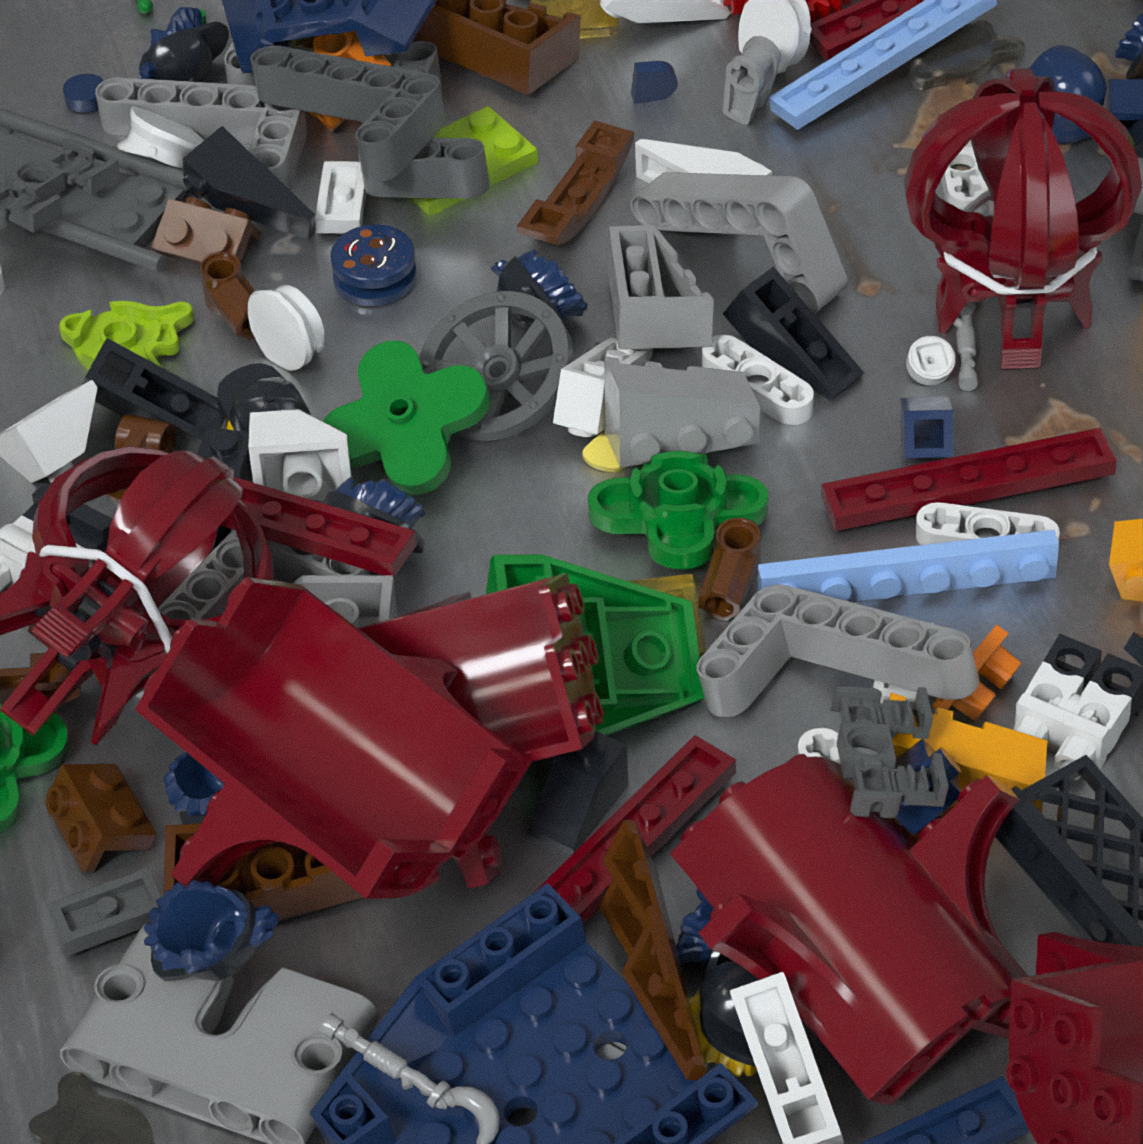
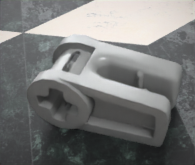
M753 36L745 43L742 55L732 58L726 66L722 111L727 117L744 125H748L753 119L756 108H762L768 102L778 66L781 62V54L778 47L768 38Z

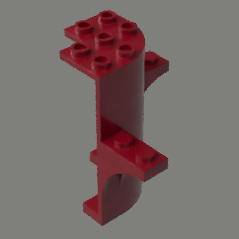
M567 573L473 598L470 592L451 596L427 607L358 628L390 654L444 660L456 669L458 673L447 689L451 696L470 715L530 762L583 749L593 739L596 725L604 723L603 709L599 696L595 692L591 666L597 665L599 662L598 652L592 635H584L579 617L585 611L582 594L576 583L570 584ZM487 832L460 862L456 861L468 889L489 884L499 873L497 867L502 864L500 847L494 835L488 836Z
M251 577L244 578L231 591L227 599V607L218 622L189 619L176 631L171 639L169 652L158 671L154 672L144 686V694L135 708V711L225 783L223 788L217 791L210 799L204 820L196 833L182 846L180 860L171 873L172 877L185 885H189L192 880L201 883L207 881L216 887L229 869L250 852L264 845L284 842L296 846L318 859L365 899H395L410 896L439 880L440 874L437 870L444 862L448 861L451 857L460 862L477 845L503 810L531 762L476 720L451 696L447 689L458 671L444 660L390 654L304 586Z
M798 754L786 763L759 775L747 784L741 781L728 787L720 796V804L704 820L693 823L684 831L681 837L682 842L670 855L714 908L710 914V921L698 932L710 949L730 958L759 980L784 972L800 1018L826 1046L868 1100L891 1106L971 1028L1009 1040L1011 979L1028 977L1029 975L1011 956L994 929L986 901L985 874L990 848L995 835L1006 816L1020 799L1006 784L986 775L983 779H978L968 784L960 792L957 798L958 803L944 817L937 818L927 824L919 834L920 841L915 844L894 818H882L879 812H870L869 817L855 816L850 812L855 786L853 778H843L841 764L825 757H807L805 754Z
M1057 932L1038 934L1036 975L1011 979L1009 1010V1063L1006 1069V1076L1010 1087L1015 1091L1016 1099L1027 1127L1037 1144H1143V946L1103 943Z

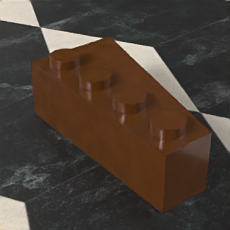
M437 0L413 42H431L437 47L438 56L443 57L446 61L477 72L480 76L502 83L517 92L530 95L579 58L581 15L566 12L563 18L546 14V6L530 3L528 9L506 4V0Z
M201 823L165 825L163 895L166 891L173 889V885L178 883L171 876V873L180 860L182 846L196 833ZM284 842L264 845L250 852L234 864L218 884L230 890L235 889L241 892L255 907L271 906L274 913L279 915V921L363 898L362 895L308 852Z

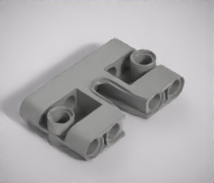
M143 926L118 964L103 970L97 976L94 984L96 997L60 1050V1057L63 1063L77 1075L261 1142L267 1144H306L316 1127L309 1113L357 1052L353 1048L346 1047L344 1042L335 1037L331 1040L320 1033L322 1024L329 1014L333 1013L344 1020V1026L356 1030L358 1035L367 1039L379 1018L377 1008L371 1001L356 992L282 967L246 1004L235 1024L228 1032L213 1035L222 1021L235 981L234 975L219 981L203 980L195 977L173 981L162 980L153 971L151 946L144 945V939L148 935L145 933Z

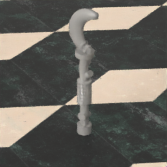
M968 301L958 315L959 318L953 323L958 328L956 331L957 355L961 359L958 376L959 387L964 391H972L978 385L977 373L973 371L975 366L973 358L976 355L975 331L971 327V314L975 311V304L978 302Z
M331 1013L325 1019L320 1028V1033L331 1040L336 1037L344 1042L346 1047L357 1050L363 1054L364 1061L378 1068V1070L394 1080L401 1078L403 1089H411L413 1085L416 1086L422 1095L429 1096L427 1104L431 1108L435 1109L437 1107L445 1110L447 1106L453 1108L456 1105L470 1110L479 1123L477 1144H490L495 1139L500 1125L499 1111L494 1101L486 1093L473 1087L458 1086L450 1089L451 1086L444 1080L437 1085L426 1075L407 1066V1060L398 1056L392 1050H389L377 1041L371 1043L358 1035L356 1030L344 1026V1020Z

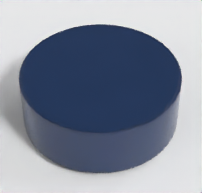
M79 74L68 79L63 85L66 106L80 113L97 110L96 87L104 80L95 74Z

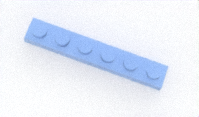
M924 0L768 97L770 109L798 130L997 6V0Z
M1055 530L758 564V592L767 586L781 584L849 602L1051 579L1056 578L1059 542Z

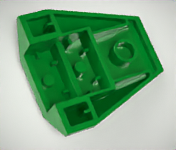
M542 554L493 555L491 557L486 594L564 573L568 574L570 584L576 583L579 586L585 610L584 614L579 615L584 635H592L599 659L598 664L591 666L595 692L599 696L603 709L604 723L596 725L595 731L610 736L705 699L697 674V663L700 655L692 601Z

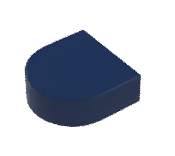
M665 61L634 63L631 96L634 104L663 100L670 97L676 91L678 81L671 64Z

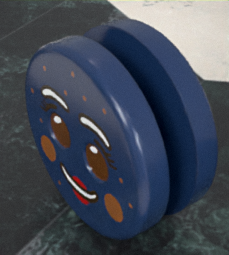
M380 224L356 227L340 236L331 249L330 257L335 289L344 299L351 303L368 307L388 305L405 297L416 283L417 271L413 243L404 232L397 228Z

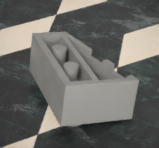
M609 226L608 278L618 348L646 351L651 348L712 347L714 299L708 292L702 293L695 285L696 276L690 269L683 270L679 265L678 254L656 226Z
M604 357L605 434L620 468L650 463L651 456L663 452L687 451L702 454L759 444L760 404L744 372L688 366L686 371L665 369L659 362L646 361L645 366L621 364L619 358Z

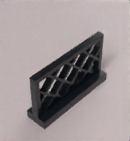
M1087 755L1071 762L1023 790H1020L1017 786L1011 788L1020 801L1006 816L995 838L1083 939L1119 945L1143 946V929L1138 925V919L1143 920V905L1138 904L1139 888L1143 889V874L1139 873L1140 857H1143L1142 816ZM1081 776L1095 791V800L1070 794L1069 781ZM1038 800L1058 805L1057 821L1045 818L1032 802ZM1068 808L1094 814L1093 830L1067 824ZM1104 818L1121 821L1130 831V839L1104 833ZM1067 839L1093 845L1092 861L1080 858L1067 844ZM1103 848L1129 854V869L1126 870L1103 864ZM1102 879L1128 885L1127 901L1116 899L1103 885Z

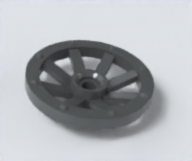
M499 291L474 297L460 304L444 316L427 337L419 358L426 374L454 365L468 366L481 374L490 392L489 408L479 422L469 428L458 431L456 435L471 440L491 441L508 438L529 429L554 408L561 369L573 362L574 356L569 333L559 316L550 306L540 299L525 293ZM511 313L534 319L533 324L512 350ZM495 315V345L486 347L468 326L483 318ZM548 331L551 337L553 354L525 362ZM456 337L476 357L473 365L442 360L447 348ZM548 374L534 396L522 385L526 379ZM513 396L522 405L507 414L498 416L505 397Z

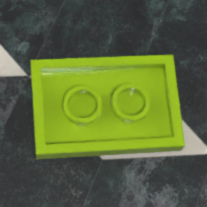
M489 106L441 128L433 137L470 138L481 141L485 149L490 186L539 163L538 149ZM465 198L411 199L431 216Z

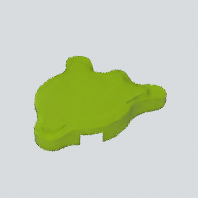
M123 300L110 302V311L100 313L94 317L92 316L91 309L83 313L65 316L59 324V331L62 340L72 347L78 361L88 370L106 338L161 367L156 358L163 355L172 356L180 351L177 333L192 324L194 312L193 307L184 301L165 306H148L138 302Z

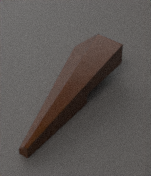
M624 819L603 860L613 880L599 905V909L629 956L621 971L686 1080L697 1081L708 1071L658 872L636 821Z

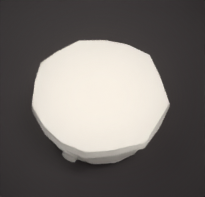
M749 0L744 5L739 23L738 41L740 52L742 53L745 43L753 36H763L771 40L780 51L781 62L776 74L783 73L787 67L798 64L805 56L812 31L810 12L806 0Z
M132 106L130 109L131 130L128 137L117 144V148L125 152L152 157L165 164L183 169V158L204 140L187 126L149 110Z
M283 285L275 290L254 291L250 295L248 301L250 328L267 359L288 371H293L306 366L311 361L314 351L320 352L325 347L323 344L325 332L322 320L314 305L297 288Z

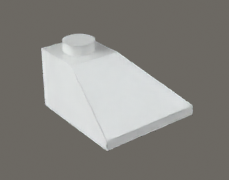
M90 380L60 395L0 433V457L31 483L47 477L50 483H52L57 476L74 467L71 461L85 453L97 393V386L94 381Z
M299 409L250 413L248 447L253 483L310 500L324 501L328 492L336 491L345 480L351 477L347 434Z

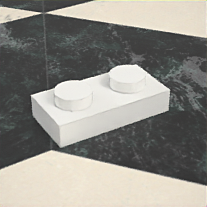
M324 161L315 215L316 233L344 234L351 229L362 226L367 192L364 189L359 161Z

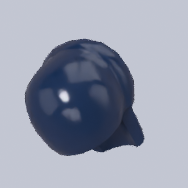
M1066 45L1054 46L1038 56L1029 67L1035 76L1051 77L1054 80L1055 91L1087 96L1101 106L1104 105L1107 86L1103 73L1090 57L1079 50ZM1055 113L1053 134L1058 144L1076 143L1091 136L1072 121Z

